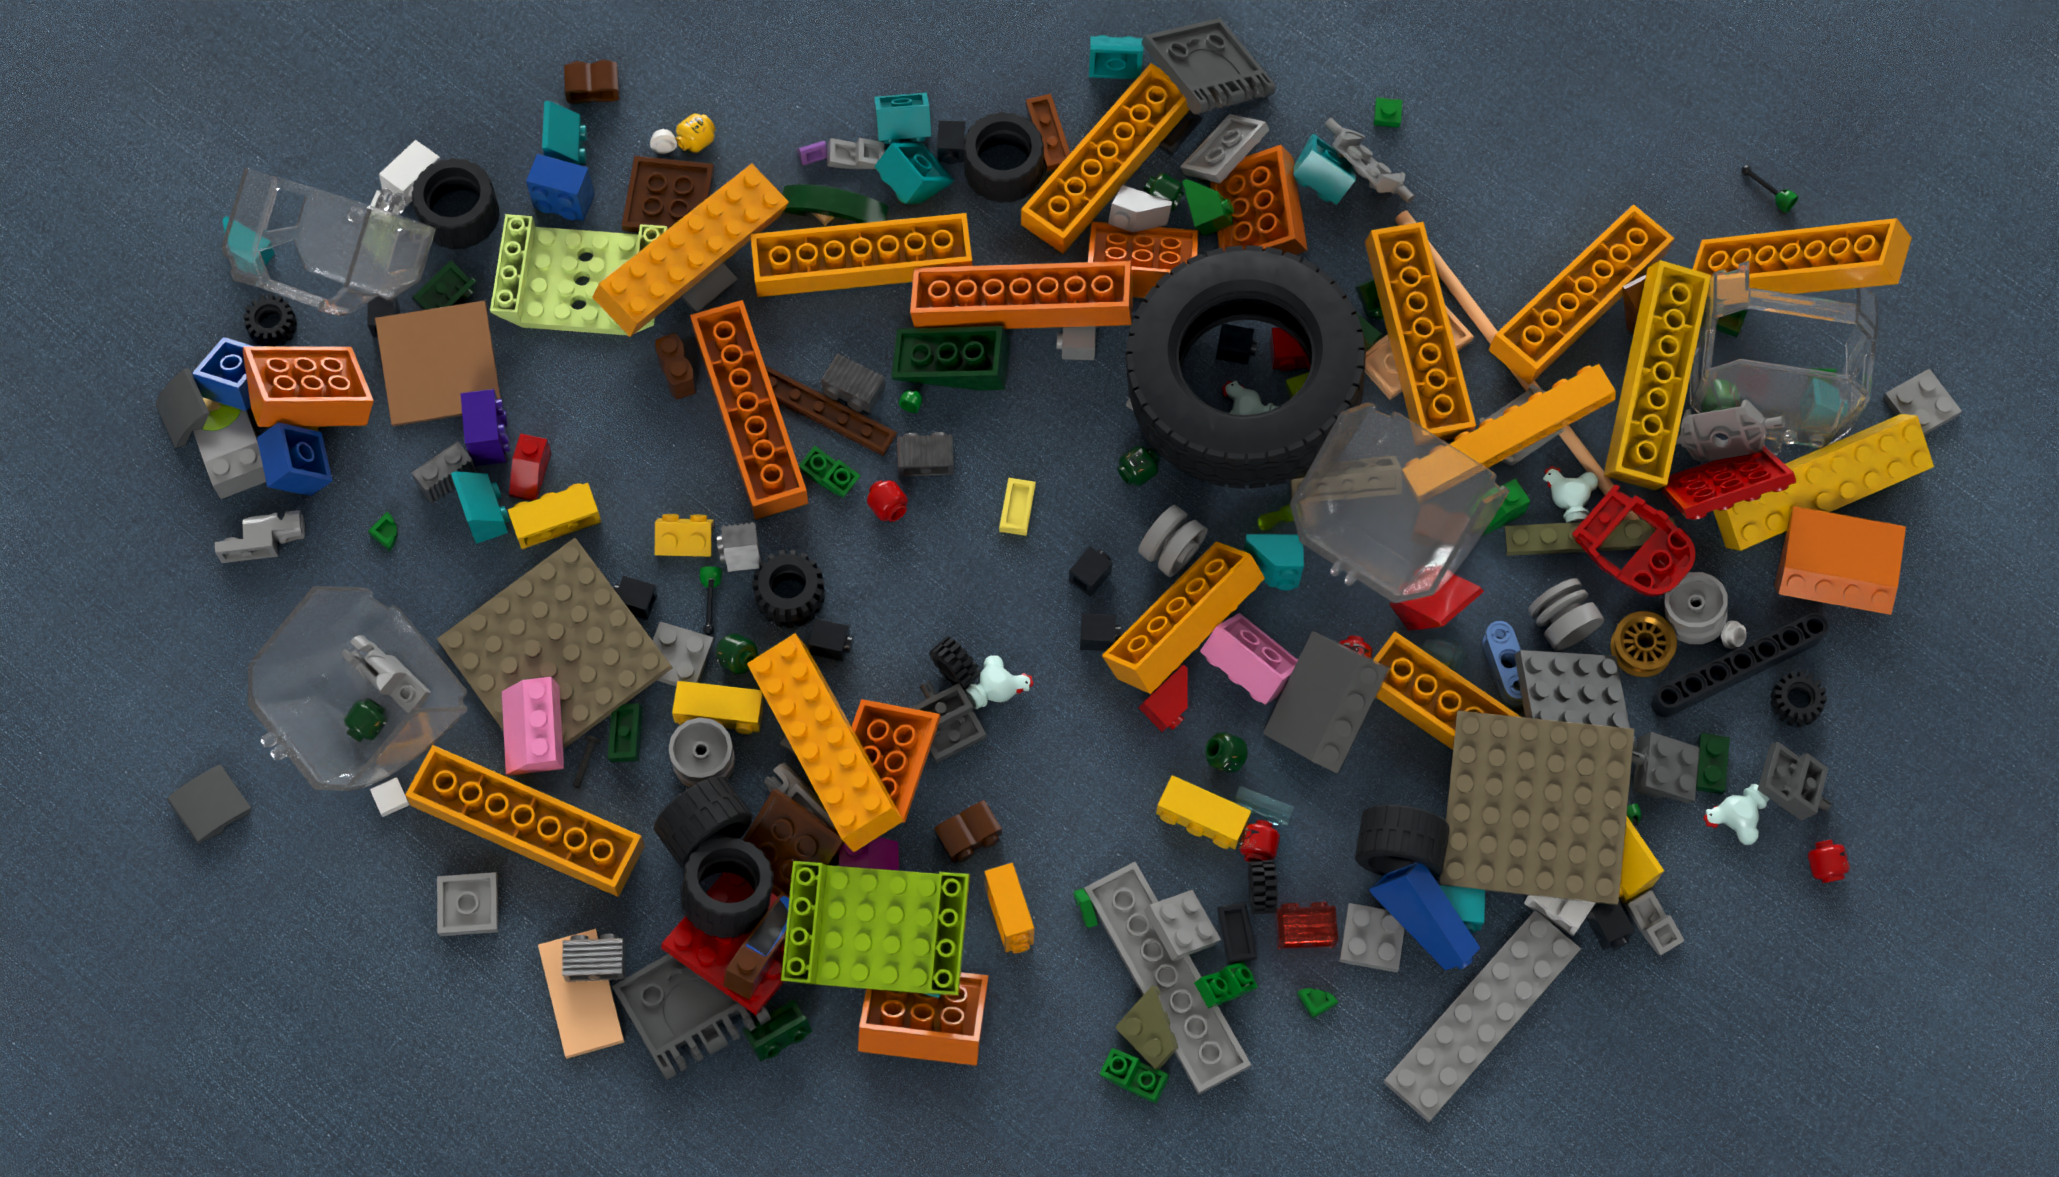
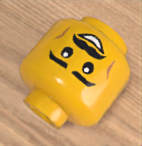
M691 114L676 127L678 146L682 150H689L692 153H698L714 141L716 129L713 122L704 114Z

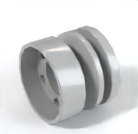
M1577 578L1566 580L1548 589L1528 608L1530 615L1533 618H1537L1535 622L1539 627L1550 625L1545 631L1544 636L1555 652L1570 648L1595 632L1605 620L1593 602L1583 604L1588 598V593L1585 590H1581L1582 584Z

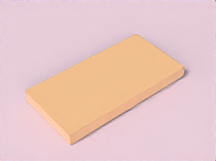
M1446 307L1458 352L1472 342L1474 336ZM1386 335L1366 352L1365 373L1391 400L1402 392L1389 337Z
M596 929L575 934L588 936V940L599 939ZM571 936L538 945L566 1059L625 1042L609 980L566 982L562 975L563 940H570Z

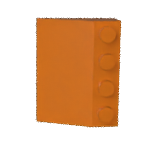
M1282 145L1246 156L1221 183L1210 181L1211 189L1217 191L1224 199L1228 198L1234 209V213L1231 214L1234 224L1217 231L1219 248H1222L1223 251H1226V247L1243 246V250H1246V245L1263 246V251L1266 250V247L1283 250V255H1285L1286 251L1294 255L1308 251L1298 183L1293 175L1294 157Z
M1092 222L1088 262L1131 261L1134 278L1133 297L1144 298L1150 289L1156 285V282L1167 272L1170 274V270L1182 262L1187 264L1188 259L1197 256L1198 230L1156 227L1130 232L1108 223Z
M243 347L251 409L258 427H272L278 422L297 427L367 426L374 400L352 347Z
M1792 506L1774 588L1780 595L1891 615L1898 589L1906 527Z
M861 699L852 729L904 820L903 822H905L941 715Z
M961 972L959 995H941L940 998L921 993L866 989L859 1025L858 1052L977 1066L989 975Z

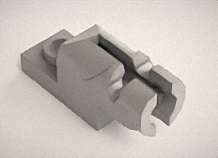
M300 510L286 511L282 520L277 512L270 515L253 516L243 519V539L230 537L223 541L215 542V553L221 563L278 557V542L284 544L305 538L303 514L301 515Z
M362 635L354 637L350 642L359 651L367 652L368 654L364 657L359 651L349 652L347 649H344L341 653L342 657L352 667L356 668V671L380 693L390 695L408 714L414 715L431 695V692L395 656L386 655L373 642L368 641Z
M781 763L773 770L782 779L783 784L775 776L771 778L766 777L764 784L770 792L774 789L780 790L836 829L820 798L786 763Z

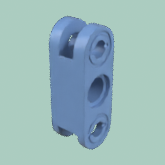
M1495 621L1488 626L1482 640V647L1502 702L1510 708H1520L1523 706L1514 654L1521 649L1511 625L1504 621ZM1501 661H1509L1514 667L1505 668Z

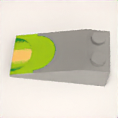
M203 398L209 415L203 429L193 430L211 483L219 498L223 499L265 483L266 479L257 442V434L248 411Z

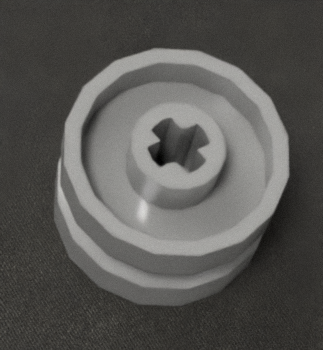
M1177 505L1169 507L1154 522L1138 549V553L1148 561L1158 560V569L1169 577L1176 575L1191 560L1203 543L1208 530L1196 520L1187 523L1188 514Z
M1689 572L1673 590L1665 594V619L1673 627L1676 638L1688 644H1705L1714 641L1722 634V630L1728 622V594L1723 584L1714 576L1703 572Z
M696 718L688 720L677 727L671 736L668 750L674 773L681 783L690 788L700 781L715 776L724 777L728 780L734 771L736 759L730 734L723 725L713 719Z

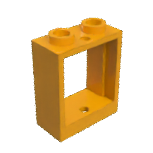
M1013 862L984 871V888L1005 952L1021 953L1030 948L1029 945L1034 944V925Z

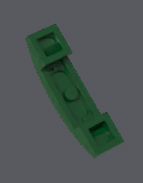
M807 184L786 185L782 193L789 201L784 212L805 216L806 212L852 220L859 224L886 221L889 206L867 196L827 186Z

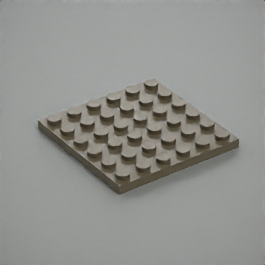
M576 538L569 541L437 638L503 731L502 691L522 680L552 677L560 686L563 749L673 669Z
M1457 711L1446 822L1450 829L1444 868L1440 876V885L1618 905L1634 729Z

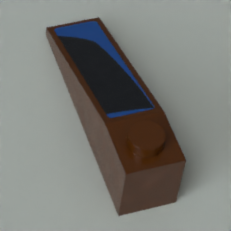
M781 893L742 944L726 969L724 987L750 1000L785 944L790 896Z

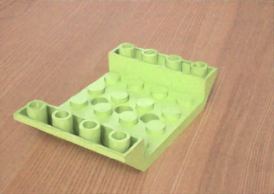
M506 214L490 312L522 328L627 335L592 298L601 281L667 230V226L640 224L639 234L535 227L533 216ZM588 252L593 255V258L589 261L579 260L580 255ZM581 276L590 279L586 285L582 286L577 285L575 281ZM577 300L586 302L585 307L579 310L573 309L572 304ZM655 318L637 332L654 326Z

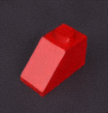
M520 433L512 458L509 487L510 497L528 501L538 499L551 456V449L547 439Z
M1184 664L1138 707L1161 732L1168 726L1173 730L1185 719L1181 715L1188 708V668Z

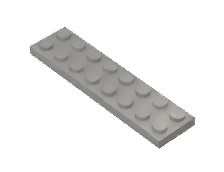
M1133 862L1084 887L1097 916L1142 996L1152 985L1159 988L1161 993L1159 997L1163 1009L1167 1011L1170 1029L1174 1033L1179 1047L1174 1053L1197 1094L1200 1095L1250 1068V1061L1219 1007L1215 1006L1208 1009L1194 982L1201 975L1190 956L1187 955L1172 961L1144 912L1150 904L1156 903L1158 900L1137 863Z
M1535 910L1387 1076L1383 1083L1427 1122H1430L1577 955L1581 948Z

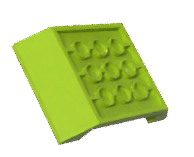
M793 861L781 981L921 994L959 995L970 875L947 872L935 874L829 866L823 863Z

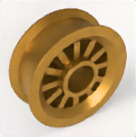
M1647 611L1634 612L1623 618L1613 633L1610 642L1611 654L1616 656L1618 666L1626 673L1636 677H1651L1662 672L1668 666L1677 647L1676 634L1670 623L1662 616ZM1637 641H1645L1650 648L1641 647Z

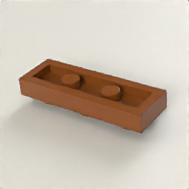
M1050 93L1025 100L1030 121L1035 124L1037 130L1042 135V142H1044L1043 161L1047 171L1056 170L1070 155V150Z

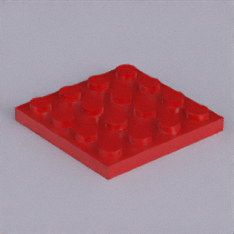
M1764 446L1762 453L1717 459L1669 475L1668 484L1660 488V491L1686 519L1696 520L1705 517L1708 512L1716 509L1720 511L1730 509L1734 506V503L1743 500H1757L1761 498V494L1770 491H1784L1789 488V485L1797 482L1794 472Z
M724 872L706 894L719 902L737 903L749 898L754 893V890L748 881L741 876ZM771 893L768 910L778 898L773 893ZM685 916L661 944L662 950L755 1015L761 1011L763 1006L766 1005L785 982L781 981L784 944L750 1000L723 986L727 967L751 932L735 938H718V936H710L702 930H698Z

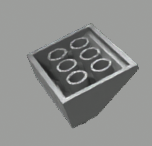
M1312 631L1263 734L1338 774L1342 770L1391 668Z

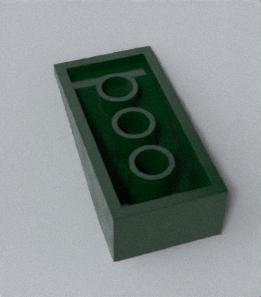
M1003 326L897 329L891 378L896 381L971 390H1005L1010 339Z

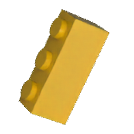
M588 483L573 484L567 490L558 493H547L541 496L540 499L531 502H520L514 505L513 508L507 509L521 549L601 523L600 515Z
M677 681L672 715L674 722L679 725L688 720L707 718L720 723L724 728L735 729L736 732L741 734H751L752 731L760 732L765 699L761 690Z
M1172 775L1157 805L1156 814L1160 815V819L1168 824L1175 825L1177 823L1186 827V830L1195 836L1202 837L1204 835L1213 839V843L1221 848L1228 849L1230 847L1236 849L1243 830L1249 821L1251 810Z

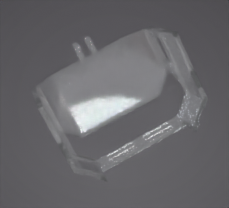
M244 168L221 249L224 257L229 258L232 266L230 272L234 281L257 286L318 308V311L346 316L352 314L377 296L392 300L420 282L436 228L400 216L399 214L404 211L406 197L400 192L393 195L390 189H381L375 207L321 189ZM279 189L305 196L298 222L295 226L266 231ZM294 240L306 271L344 284V287L337 291L336 296L328 300L271 280L260 251Z
M1749 261L1738 264V269L1728 273L1725 269L1714 272L1709 284L1690 374V406L1697 413L1741 407L1743 400H1748L1766 418L1784 416L1785 427L1769 429L1765 437V441L1766 439L1772 440L1770 451L1774 455L1779 454L1783 443L1807 445L1812 448H1823L1834 443L1854 428L1870 401L1878 335V297L1872 291L1868 292L1865 287L1857 288V304L1749 288ZM1744 309H1754L1848 323L1856 326L1846 342V364L1842 370L1843 374L1746 359H1738L1711 368L1717 321L1722 316ZM1704 349L1702 377L1698 383L1699 354ZM1864 365L1863 380L1861 386V384L1856 380V377L1860 372L1862 366Z

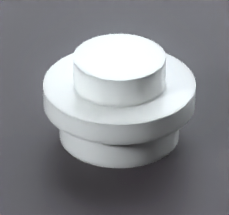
M666 129L657 130L650 139L651 149L659 154L670 153L677 146L676 137L671 131Z
M1728 621L1720 635L1722 643L1726 648L1730 649L1742 646L1747 636L1746 628L1738 621Z

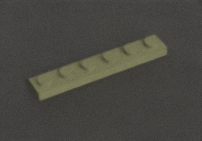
M1669 518V520L1675 525L1674 518ZM1643 519L1623 520L1599 547L1597 552L1639 550L1656 529ZM1582 522L1505 526L1506 556L1585 552L1572 538V533Z

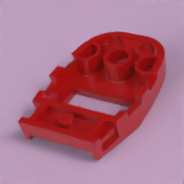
M1615 484L1572 533V538L1601 570L1631 589L1646 596L1666 594L1673 590L1691 570L1696 555L1694 544L1681 528H1677L1669 520V516L1661 509L1659 511L1646 504L1645 500L1636 495L1630 498L1620 492V486ZM1633 511L1656 529V531L1620 570L1598 553L1597 550L1627 515Z

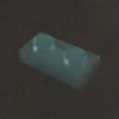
M1241 786L1234 801L1235 804L1251 810V815L1258 814L1266 817V821L1274 825L1284 824L1288 826L1294 810V806Z

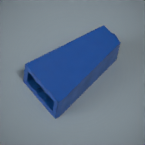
M1416 862L1387 873L1369 889L1371 894L1444 970L1454 967L1463 969L1473 962L1472 956L1480 947L1425 865Z

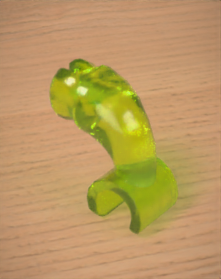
M1294 503L1282 506L1279 511L1260 515L1257 521L1260 526L1259 528L1265 531L1271 529L1282 520L1285 523L1294 521L1299 515L1296 505Z

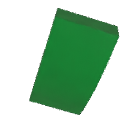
M815 445L799 464L800 472L843 498L861 476L841 460L835 461Z
M1244 962L1226 966L1220 972L1200 977L1194 982L1208 1009L1234 1000L1258 988L1251 971Z
M1114 1048L1111 1049L1100 1072V1076L1156 1104L1169 1079L1167 1073L1143 1064L1139 1058Z

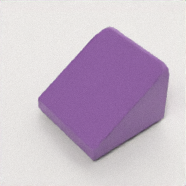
M825 141L797 148L802 165L827 158Z

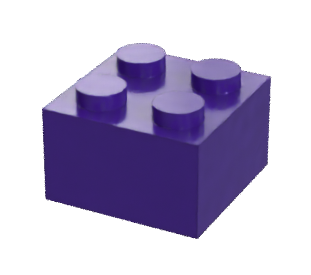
M494 389L460 393L464 441L474 466L506 463V452H510L509 436L506 435L505 427H508L507 412L504 410L502 398L497 399Z

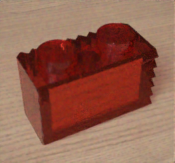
M1314 902L1310 904V907H1299L1297 903H1285L1281 905V908H1277V913H1275L1277 949L1336 947L1338 930L1335 906H1328L1327 902Z

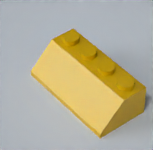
M1627 815L1619 898L1623 904L1646 890L1653 888L1664 872V869Z

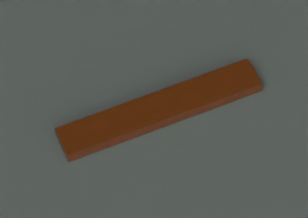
M765 365L778 403L882 456L886 454L897 436L896 431Z

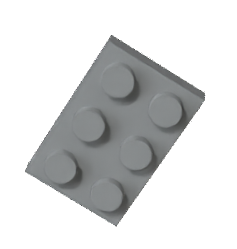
M1229 114L1180 168L1184 175L1221 183L1237 164L1244 160L1250 150L1262 140L1270 129L1264 121Z

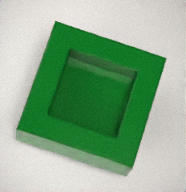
M1376 97L1373 125L1400 128L1402 100Z

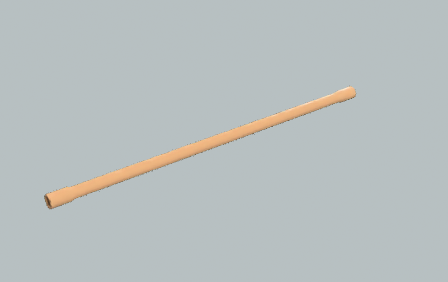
M1403 211L1395 218L1398 226L1417 223L1408 211ZM1429 242L1437 275L1491 345L1498 331ZM1509 368L1524 390L1528 391L1530 385ZM1535 380L1531 383L1540 388ZM1569 425L1564 427V431L1559 436L1584 469L1597 476V486L1606 495L1614 486L1613 482L1609 477L1604 476L1603 469ZM1631 511L1624 520H1638L1640 518Z

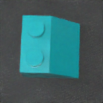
M1106 35L1090 36L1089 78L1137 79L1142 73L1143 45L1141 42L1143 38L1132 36L1121 38Z
M927 93L874 97L879 141L891 144L900 142V139L910 138V141L919 142L926 140V137H932Z
M544 101L542 137L544 156L581 166L586 164V149L582 148V142L587 141V126L582 125L580 114L551 101Z
M1312 134L1294 165L1293 175L1300 185L1306 188L1310 186L1317 191L1316 194L1323 201H1331L1337 205L1356 181V171L1346 158H1339L1337 152L1334 149L1332 150L1329 144L1315 134Z
M891 143L874 166L880 173V178L891 186L896 192V197L905 204H921L954 181L923 143Z
M458 471L451 473L476 544L507 534L508 530L505 523L510 522L505 506L499 507L497 499L502 498L497 482L491 483L488 474Z
M1246 534L1243 551L1252 555L1265 577L1263 581L1270 587H1278L1279 590L1284 591L1299 588L1304 568L1303 535Z

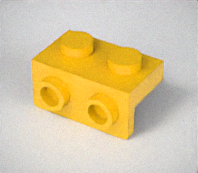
M662 514V518H658L655 521V555L711 557L714 520L707 519V515L702 514L690 515V519H679L678 514Z

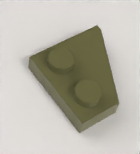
M1152 985L1115 1028L1154 1069H1160L1179 1047L1175 1035L1170 1029L1167 1011L1163 1009L1159 997L1161 994L1157 986Z

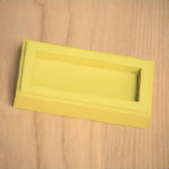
M1008 478L999 532L1027 536L1036 482Z

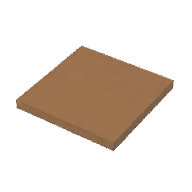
M485 301L375 318L391 425L393 427L462 416L460 393L494 389L497 399H501Z

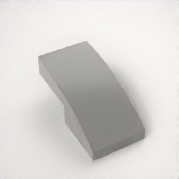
M830 138L827 143V166L843 169H875V164L884 154V142L859 138L855 143Z
M1646 890L1624 904L1640 932L1658 955L1666 953L1685 941L1671 915L1665 914L1652 890Z

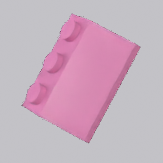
M1240 613L1216 626L1200 650L1211 665L1222 669L1228 674V678L1232 682L1244 687L1250 692V696L1254 700L1265 705L1277 698L1284 690L1298 659Z
M552 677L527 679L503 690L502 708L506 775L512 776L564 769L560 686Z

